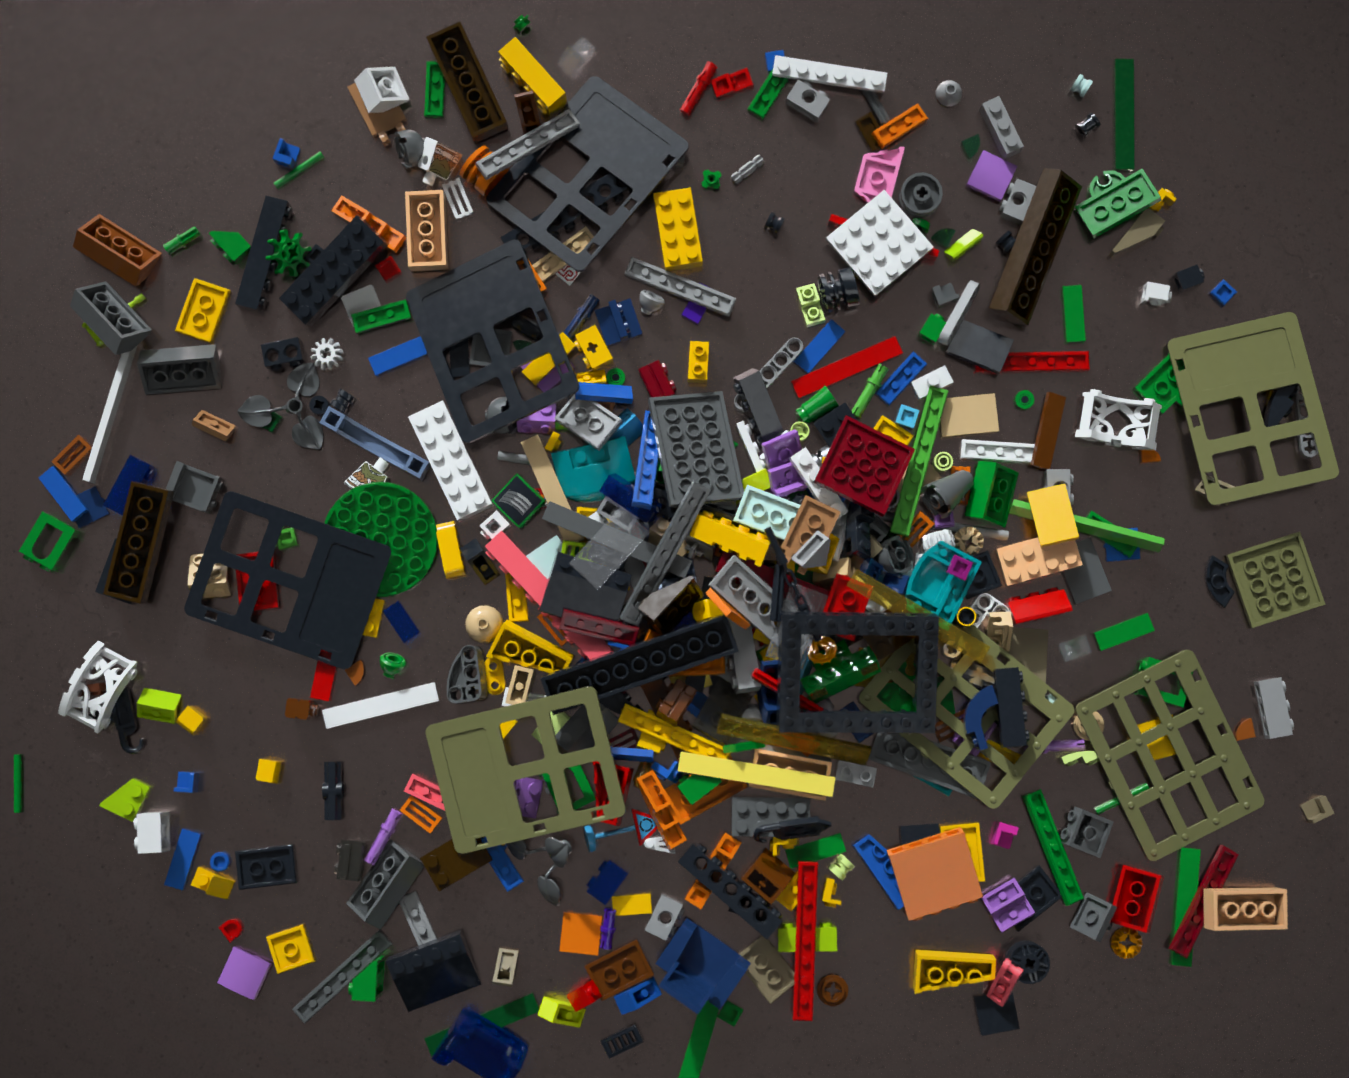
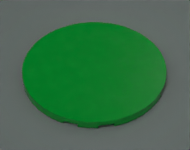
M371 482L349 490L332 506L324 522L333 527L385 544L391 548V557L376 597L397 595L414 587L428 573L436 557L438 548L437 529L430 509L418 495L398 484Z

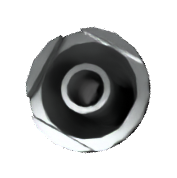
M961 470L923 486L921 493L923 492L924 494L922 500L926 508L933 515L939 514L942 516L940 517L941 519L947 518L973 486L974 478L972 474Z

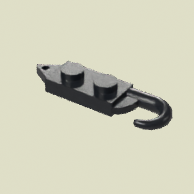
M125 687L117 699L112 712L122 749L126 753L136 754L143 748L144 741L140 739L139 745L136 748H131L128 744L127 736L135 732L137 722L129 688Z
M818 816L779 821V823L759 826L753 832V837L759 843H766L767 839L759 837L761 833L773 832V835L781 840L819 836L822 831L830 828L832 824L829 821L818 819Z

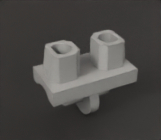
M689 531L685 538L687 543L685 549L689 551L688 557L693 559L697 555L700 558L704 557L711 561L714 558L717 543L714 546L689 536L691 532Z

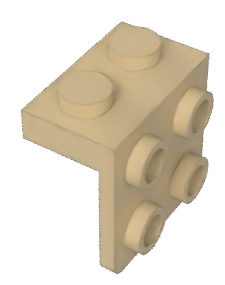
M193 554L190 556L189 591L203 554ZM219 563L214 565L203 598L231 596V588L227 579L228 566Z

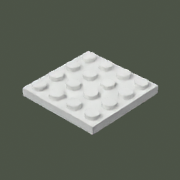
M885 190L826 237L827 242L844 262L851 267L852 271L874 297L934 248Z

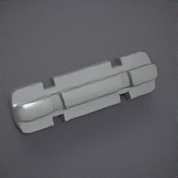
M760 155L755 156L753 161L750 160L739 169V172L736 171L731 175L735 184L740 183L743 177L746 178L756 170V167L763 165L764 159Z

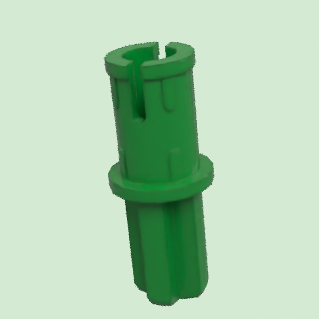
M192 227L181 235L177 234V237L163 244V247L171 255L183 246L187 247L186 244L200 236V232L196 227Z

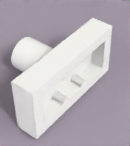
M944 365L912 381L910 384L920 400L927 396L930 386L942 389L952 384L953 380Z

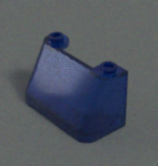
M464 1008L456 1017L431 1059L443 1066H447L452 1060H455L483 1078H515L522 1068L528 1047L525 1042L475 1011Z

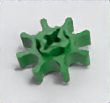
M287 229L280 230V242H277L276 239H269L267 241L268 244L273 245L275 252L273 255L266 256V260L276 259L278 262L275 274H282L284 268L287 267L289 276L297 277L296 267L298 264L302 268L310 265L303 260V253L311 251L312 248L310 246L304 248L300 246L299 241L303 236L302 233H295L291 240Z

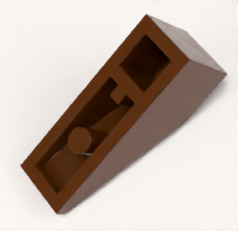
M529 91L515 94L514 97L523 134H526L541 125L534 93Z

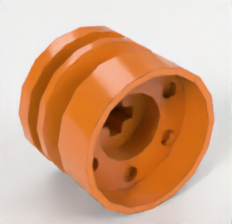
M486 145L479 147L469 156L459 173L460 177L466 179L468 184L476 181L474 188L483 197H487L510 169L508 167L486 180L475 166L477 161L493 153L489 152V148Z

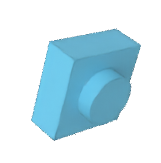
M901 404L895 423L913 429L920 410Z

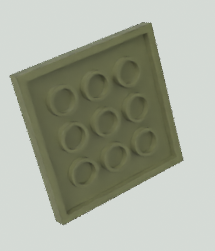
M1300 532L1225 555L1250 628L1325 605Z

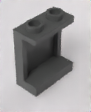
M176 461L166 489L175 491L172 501L210 514L217 505V500L215 499L217 494L221 493L224 483L222 482L223 478Z

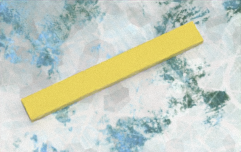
M681 752L678 771L830 797L833 796L836 778Z

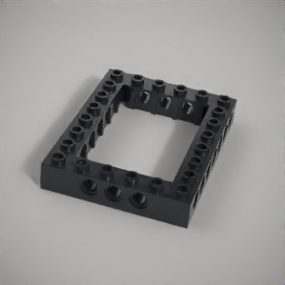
M779 611L777 730L779 732L935 733L939 616L935 613ZM801 635L915 636L916 659H914L915 679H913L915 692L912 703L916 711H905L904 709H900V711H886L885 709H881V711H867L866 709H862V711H848L847 709L842 711H828V709H823V711H809L808 709L799 711Z

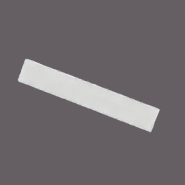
M433 682L324 709L322 712L326 729L440 700L436 683Z

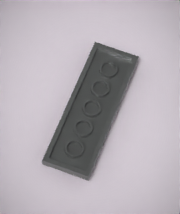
M877 733L868 757L869 760L978 799L929 758L923 757L917 748L898 733ZM931 741L949 757L956 751V749ZM968 754L960 766L984 785L992 762Z

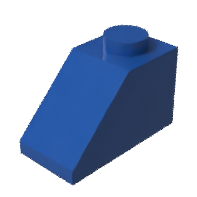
M651 977L614 996V999L623 1015L639 1009L662 995L655 978Z

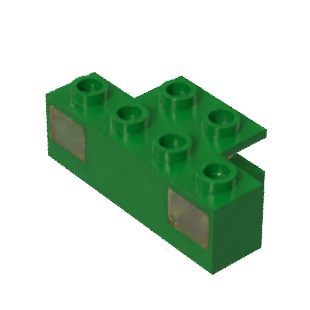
M845 640L836 643L838 649L836 658H832L830 663L826 662L823 665L813 663L815 672L800 679L808 699L816 704L880 673L879 662L870 646L852 654ZM825 650L819 651L824 655L826 653Z

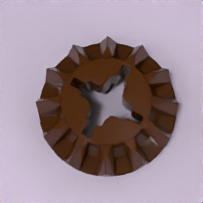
M826 975L818 984V997L828 1006H838L848 996V985L838 975ZM834 982L835 988L841 992H835L831 999L830 992L824 989L831 988Z

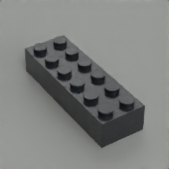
M356 215L279 299L305 325L313 326L389 243L362 217Z

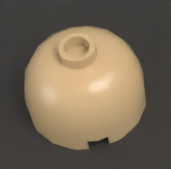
M488 605L472 609L465 621L468 635L474 641L482 644L493 642L503 624L501 613Z

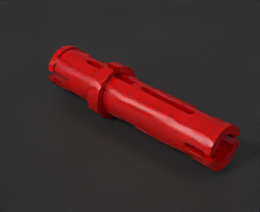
M707 61L703 71L697 76L695 85L680 108V112L683 114L691 115L703 91L710 85V80L718 68L714 63Z

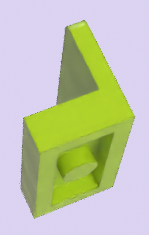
M144 688L137 701V717L175 724L181 695Z

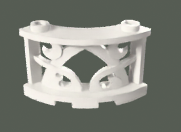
M1091 389L1090 392H1083V410L1080 429L1076 430V438L1090 442H1105L1104 445L1114 447L1125 445L1126 447H1132V449L1156 451L1157 443L1155 438L1159 412L1162 409V405L1155 403L1156 400L1145 398L1144 401L1117 398L1102 394V391ZM1094 400L1098 401L1101 405L1100 408L1094 406V410L1099 414L1098 416L1092 413ZM1129 407H1134L1136 409L1132 411ZM1142 409L1151 410L1150 422H1140V420L1147 417V415H1141L1140 411ZM1121 410L1130 419L1132 424L1124 427L1118 436H1115L1112 426L1104 418L1114 411ZM1103 425L1107 427L1106 433L1101 432V428L1104 427ZM1149 426L1148 435L1146 439L1143 427ZM1135 428V430L1131 431L1132 437L1126 436L1127 430Z
M97 641L83 657L85 662L81 668L75 669L68 682L72 685L68 693L65 692L63 694L58 714L64 717L68 715L93 728L97 734L109 726L110 716L117 699L128 682L137 675L136 661H130L109 650L100 641ZM103 656L111 660V662L107 663ZM115 664H119L126 669L121 675H117V672L121 669L114 668L111 670L110 668ZM95 667V668H96V671H99V672L96 673V674H94V675H92V674H91V671H92L93 668ZM104 675L106 693L90 700V692L84 682L86 679H97ZM81 690L84 691L85 697H79V693ZM76 708H83V712L77 710ZM89 708L93 716H95L96 711H99L97 720L88 715Z

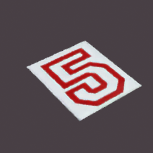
M566 265L555 274L570 286L581 272H577L569 265Z

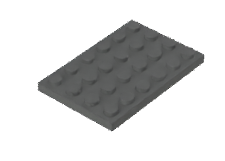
M723 392L650 397L648 404L669 508L679 507L692 481L711 490L704 504L741 500L744 489Z

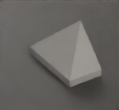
M817 530L791 559L804 569L826 566L831 540Z

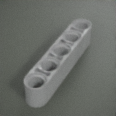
M799 338L789 339L760 370L767 390L801 354L803 342ZM795 343L799 346V350L793 352L789 349V345ZM783 357L787 363L783 366L778 365L776 359ZM765 371H771L774 377L772 379H766L764 378L763 373ZM737 394L734 398V408L738 412L743 413L745 411L737 404V401L741 399L740 395Z

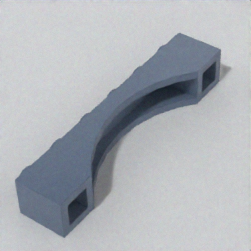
M330 406L319 422L324 427L421 481L431 466L429 461L387 440Z

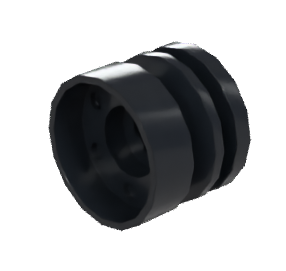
M851 267L838 269L837 279H834L831 272H827L828 281H826L824 274L818 275L819 296L827 313L833 312L832 304H834L836 311H840V301H843L847 309L860 305L858 288Z
M1019 940L1012 943L1005 953L1004 961L1008 958L1015 967H1020L1024 970L1018 981L1024 984L1038 983L1049 972L1050 959L1048 953L1042 946L1030 940ZM1027 958L1033 960L1030 967L1025 965Z

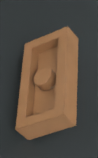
M201 410L192 421V426L225 442L234 433L236 427L204 410Z

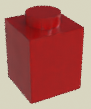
M593 979L566 995L575 1012L602 997Z

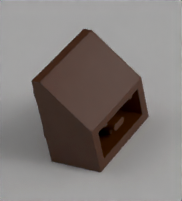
M765 848L741 876V879L772 904L795 875V872Z

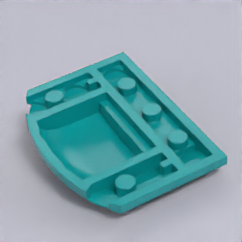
M626 436L609 439L600 451L587 444L551 453L556 476L568 499L579 502L604 500L606 495L615 496L635 482V473Z
M943 541L937 542L935 546L928 549L922 555L911 573L906 589V610L911 613H935L939 616V627L948 631L982 561ZM954 555L973 563L965 581L946 573Z

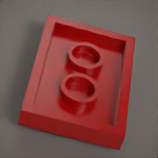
M258 552L236 555L249 560H255ZM274 555L270 563L272 568H275ZM236 570L240 605L249 575ZM268 580L264 581L254 611L280 608L276 583Z
M836 573L822 612H865L873 586ZM837 635L854 641L856 635Z

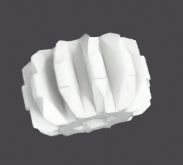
M322 338L321 345L315 342L318 348L311 349L315 353L311 356L312 360H316L314 365L316 367L320 366L321 370H325L327 366L330 371L333 369V364L339 367L336 361H343V357L339 356L343 353L342 349H338L340 344L338 342L334 343V340L331 338L328 340V343L325 338ZM329 351L331 355L325 357L323 354Z
M945 529L929 533L922 539L925 552L939 541L955 547V538L951 530Z

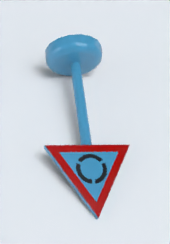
M631 809L634 820L633 826L594 835L592 827L586 825L583 826L587 849L590 853L596 850V839L636 830L640 847L658 828L650 814Z

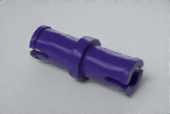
M612 908L604 909L603 925L600 928V931H602L600 948L605 950L612 949L613 933L616 932L614 924L617 910Z

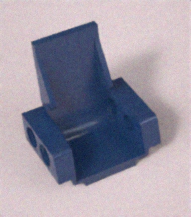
M688 918L681 925L655 963L668 972L658 987L696 1014H699L707 1001L721 1009L751 965L749 961L735 952V950Z

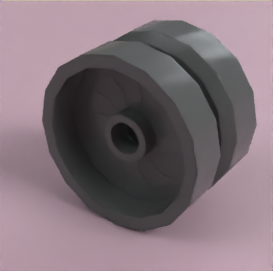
M924 172L909 176L903 183L898 197L899 206L902 211L910 218L926 219L932 216L938 209L943 196L940 182L933 175Z

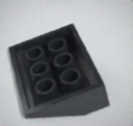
M557 552L539 611L562 618L563 610L567 609L618 621L632 575Z
M462 930L389 956L386 961L392 979L408 1012L482 985Z

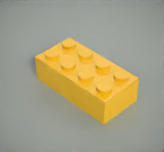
M516 37L498 51L501 68L505 73H511L514 77L513 81L519 88L522 86L526 92L533 91L535 101L538 104L537 107L543 115L547 114L551 118L567 104L565 91Z
M691 187L653 193L665 270L675 271L703 266Z

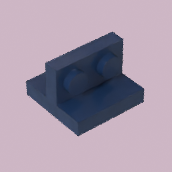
M630 298L616 303V300L608 302L609 306L594 310L607 347L643 335Z

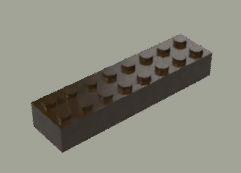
M1043 169L989 307L1010 323L1029 325L1082 189L1079 183L1062 170Z

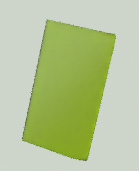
M972 229L948 247L944 254L951 262H954L979 243L984 235Z

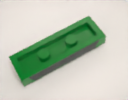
M406 299L351 314L356 334L412 319Z

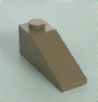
M1147 208L1109 255L1113 257L1150 240L1154 235L1158 237L1164 229L1162 225L1165 220L1150 208Z

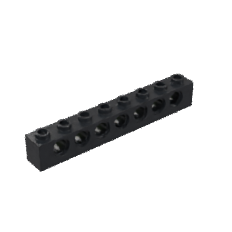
M609 173L583 188L580 194L586 199H592L594 205L604 211L609 207V204L614 201L615 203L620 202L625 198L624 195L629 192L632 193L633 190L627 185L618 187L616 184L620 180ZM603 190L611 192L607 197L601 196L600 193ZM569 206L558 217L562 220L561 224L558 226L552 224L547 232L558 238L560 236L559 233L564 230L570 231L576 227V223L580 221L585 222L589 219L580 212L575 216L568 215V211L574 209ZM544 212L535 216L531 220L537 221ZM518 227L500 237L503 244L511 240L519 241L521 238L527 237L529 242L522 245L526 256L530 250L533 249L535 251L542 247L541 244Z

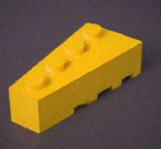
M699 511L689 536L713 546L717 543L719 544L718 548L730 553L735 551L739 558L743 560L753 559L755 560V565L761 567L770 544L765 533L757 532L756 534L750 532V528L739 524L738 527L731 524L732 521L721 517L720 520L713 517L714 514L709 511Z
M509 620L502 624L486 655L488 658H496L504 662H511L548 673L569 667L575 656Z
M915 950L914 993L994 980L996 959L993 954Z

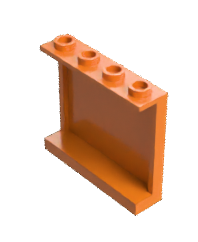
M961 827L886 850L905 908V915L909 921L920 920L923 916L929 914H939L944 909H955L960 904L966 902L974 903L983 897L965 833Z

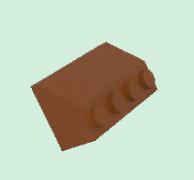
M100 214L77 230L73 248L134 286H138L149 276L162 255L158 250Z

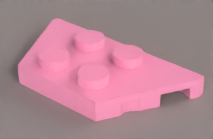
M905 147L864 154L854 193L866 203H869L883 190L892 198Z

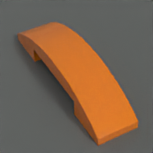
M725 832L710 857H717L723 863L721 866L726 869L742 842ZM714 871L712 874L713 880L718 882L722 874ZM696 879L685 900L702 909L712 891Z

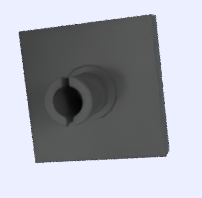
M1086 892L1070 928L1101 942L1105 932L1113 927V923L1110 921L1117 907Z

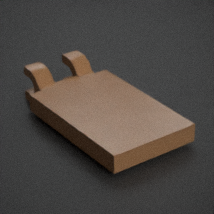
M356 83L348 86L373 138L379 135L384 147L391 144L386 132L395 127L397 131L405 130L402 123L407 120L400 106L385 112L368 113Z
M805 495L780 547L785 550L784 554L788 559L786 566L791 557L817 530L829 538L841 512ZM799 566L797 572L804 575L808 568L804 569Z

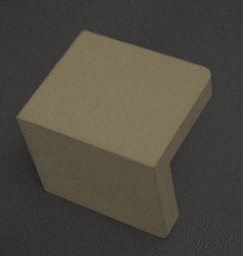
M1319 795L1300 805L1308 823L1314 824L1334 814L1327 797L1324 795Z

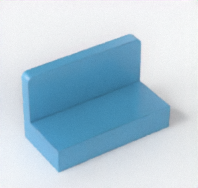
M626 408L618 415L623 423L609 439L626 436L629 446L642 435L643 424L633 412Z

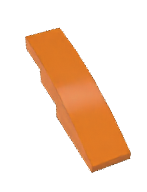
M342 195L331 210L348 223L356 215L362 217L389 243L387 248L397 253L407 238L404 234L390 227L386 222Z
M654 770L637 778L636 781L644 801L668 849L671 850L685 842L687 839L678 824L680 821L671 807L672 802Z

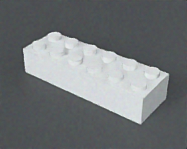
M442 400L409 416L408 418L457 521L461 522L494 506L444 401Z

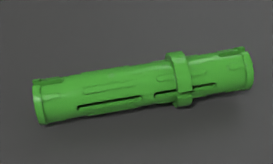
M878 364L871 378H868L866 387L852 409L855 417L857 416V418L861 419L876 390L882 386L881 382L889 371L884 365L882 367V364Z

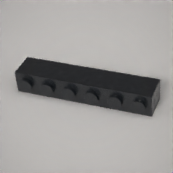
M265 196L235 305L239 308L261 313V310L266 306V292L270 290L272 285L271 274L275 272L277 267L276 259L266 260V256L273 255L275 252L273 245L268 244L267 241L269 239H276L277 242H280L281 235L279 231L287 229L286 221L287 218L291 217L292 207L286 200Z

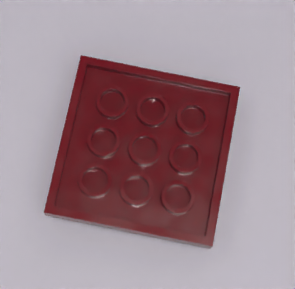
M846 415L813 483L884 517L915 449Z

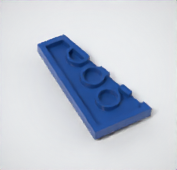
M870 834L866 835L852 846L894 907L899 910L904 905L891 862L886 852L887 849Z

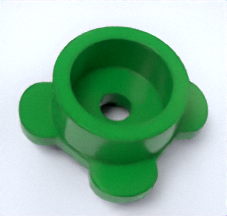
M529 15L518 17L514 21L516 25L513 28H517L519 32L530 23V20L527 18Z
M708 169L704 170L702 187L718 189L720 187L719 178L721 173L719 171L711 172Z

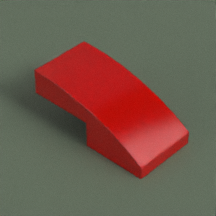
M747 67L732 74L726 73L711 79L717 98L754 87Z

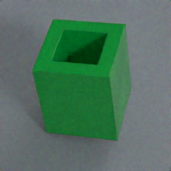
M931 313L919 332L918 337L934 346L946 324L945 318L939 314L933 315Z

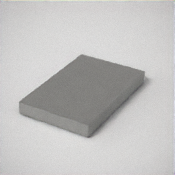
M575 394L554 418L556 422L598 451L623 423L621 418L596 401L576 400Z

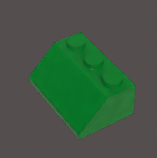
M978 461L965 516L979 522L1006 528L1019 472L996 462Z
M381 955L352 980V983H349L348 994L352 995L351 1000L375 1002L383 995L386 955Z

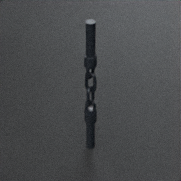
M771 526L765 528V534L776 555L778 566L782 565L785 570L783 577L787 585L793 587L796 594L794 600L799 612H811L804 595L799 594L796 588L797 579L794 572L786 566L788 559L782 552ZM789 572L791 573L794 582H791V584L789 583V580L786 576V574L789 575ZM802 597L804 603L800 605L797 598L801 599ZM812 635L815 642L822 639L821 635Z

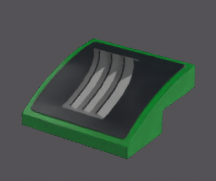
M518 473L491 500L520 529L546 502L537 490L531 487Z

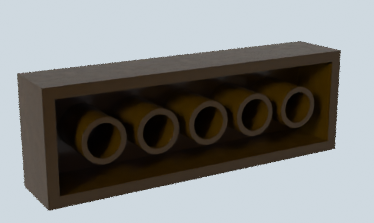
M459 21L426 36L431 51L474 143L508 129L505 116L461 22Z
M131 481L103 592L104 595L140 604L147 603L175 491Z

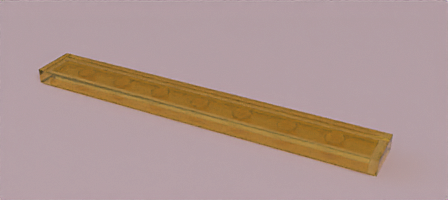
M856 569L847 584L848 587L893 613H932L859 569ZM939 617L938 639L981 664L990 646Z
M726 714L721 715L717 727V734L865 766L871 753V746L808 732H779L776 725Z

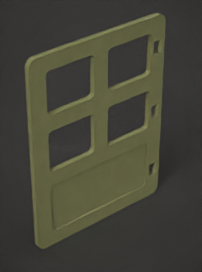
M1286 312L1182 336L1169 341L1167 348L1209 504L1217 506L1333 480L1338 476V464L1298 319L1294 313ZM1176 360H1183L1184 370L1179 371ZM1299 385L1308 417L1302 420L1266 427L1260 411L1257 393ZM1241 398L1250 431L1214 440L1207 439L1199 407ZM1197 416L1200 426L1193 427L1191 417ZM1309 433L1312 434L1321 467L1279 476L1270 448V442ZM1251 446L1255 447L1263 480L1221 489L1212 456ZM1212 472L1215 483L1208 484L1206 473Z
M584 687L431 724L426 728V737L454 848L458 853L464 854L621 817L626 812L598 694L593 687ZM584 704L595 746L561 754L550 712ZM534 716L544 751V759L511 766L500 724ZM598 761L606 785L609 804L575 811L565 775V768ZM548 773L559 815L526 823L523 819L514 782L518 779ZM603 809L604 816L593 818L592 811ZM545 824L546 829L535 831L534 825ZM486 836L488 843L477 845L476 838Z

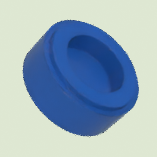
M217 852L210 859L211 868L217 872L225 871L231 863L229 855L225 852Z

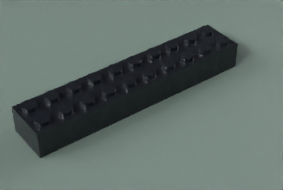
M720 614L543 675L540 679L546 697L590 686L596 689L598 698L602 699L739 652V647L728 617ZM584 704L553 710L552 714L555 715Z

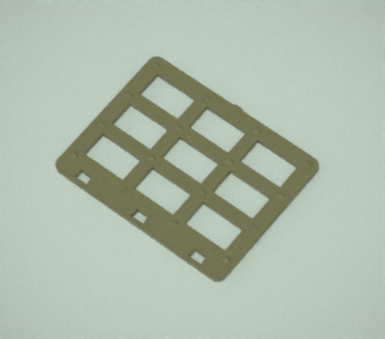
M952 623L948 631L940 627L939 630L961 646L966 653L953 669L938 658L937 673L945 679L937 687L936 717L960 735L964 741L949 757L921 733L898 734L917 748L923 757L929 758L986 806L995 809L1000 806L1074 714V707L973 624L966 629H962ZM915 637L894 651L881 667V672L876 674L860 693L859 701L870 711H881V709L893 711L876 697L890 679L914 698L915 684L898 669L912 652L916 655ZM999 653L1009 660L1006 665L997 659ZM975 659L992 673L994 669L1019 667V671L1023 673V683H1020L1021 691L1024 690L1025 699L1050 719L1036 737L1029 732V741H1026L1028 747L1015 764L988 743L987 749L979 751L1006 773L993 791L960 766L961 762L974 748L971 737L974 735L973 732L965 734L963 722L940 704L954 686L969 699H972L979 692L962 677ZM1047 691L1056 698L1053 703L1044 697ZM997 704L989 707L982 717L981 727L983 734L987 732L995 720L998 721Z
M1183 650L1077 704L1075 708L1076 714L1106 773L1109 786L1114 790L1143 852L1149 860L1157 861L1264 805L1265 800L1204 672L1194 652L1191 650ZM1195 670H1197L1201 679L1196 682L1191 674ZM1175 671L1192 708L1172 718L1155 681ZM1144 687L1161 724L1141 733L1124 697ZM1113 703L1130 739L1110 749L1093 712ZM1198 719L1215 755L1195 765L1178 729ZM1221 723L1226 731V734L1223 735L1220 734L1217 728ZM1167 735L1184 771L1164 781L1147 744ZM1136 750L1153 787L1133 796L1116 760ZM1221 767L1237 803L1218 812L1201 776ZM1247 776L1252 784V787L1246 788L1242 780ZM1190 782L1207 818L1187 828L1170 792ZM1159 798L1176 834L1156 844L1139 808Z

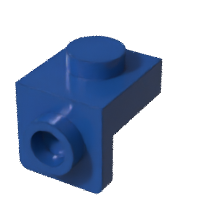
M656 761L651 766L656 771L657 777L663 781L667 778L675 784L684 773L678 771L679 763L677 761H674L669 770Z

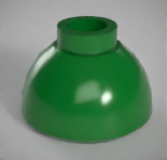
M396 653L382 654L380 656V666L384 671L383 675L388 678H394L396 674H399L405 668V659Z

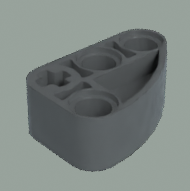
M464 646L452 663L447 679V698L451 703L465 704L484 700L488 695L484 655L482 649L478 646ZM473 649L475 655L471 659L469 656V652ZM474 668L477 670V675L475 678H473L471 675V672ZM458 690L461 692V698L459 700H457L456 698V692ZM479 690V694L475 695L474 691Z

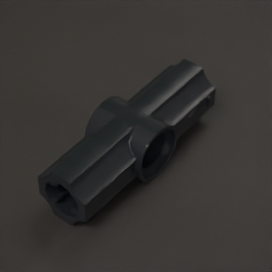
M342 761L324 762V782L322 785L324 820H342V799L344 798Z

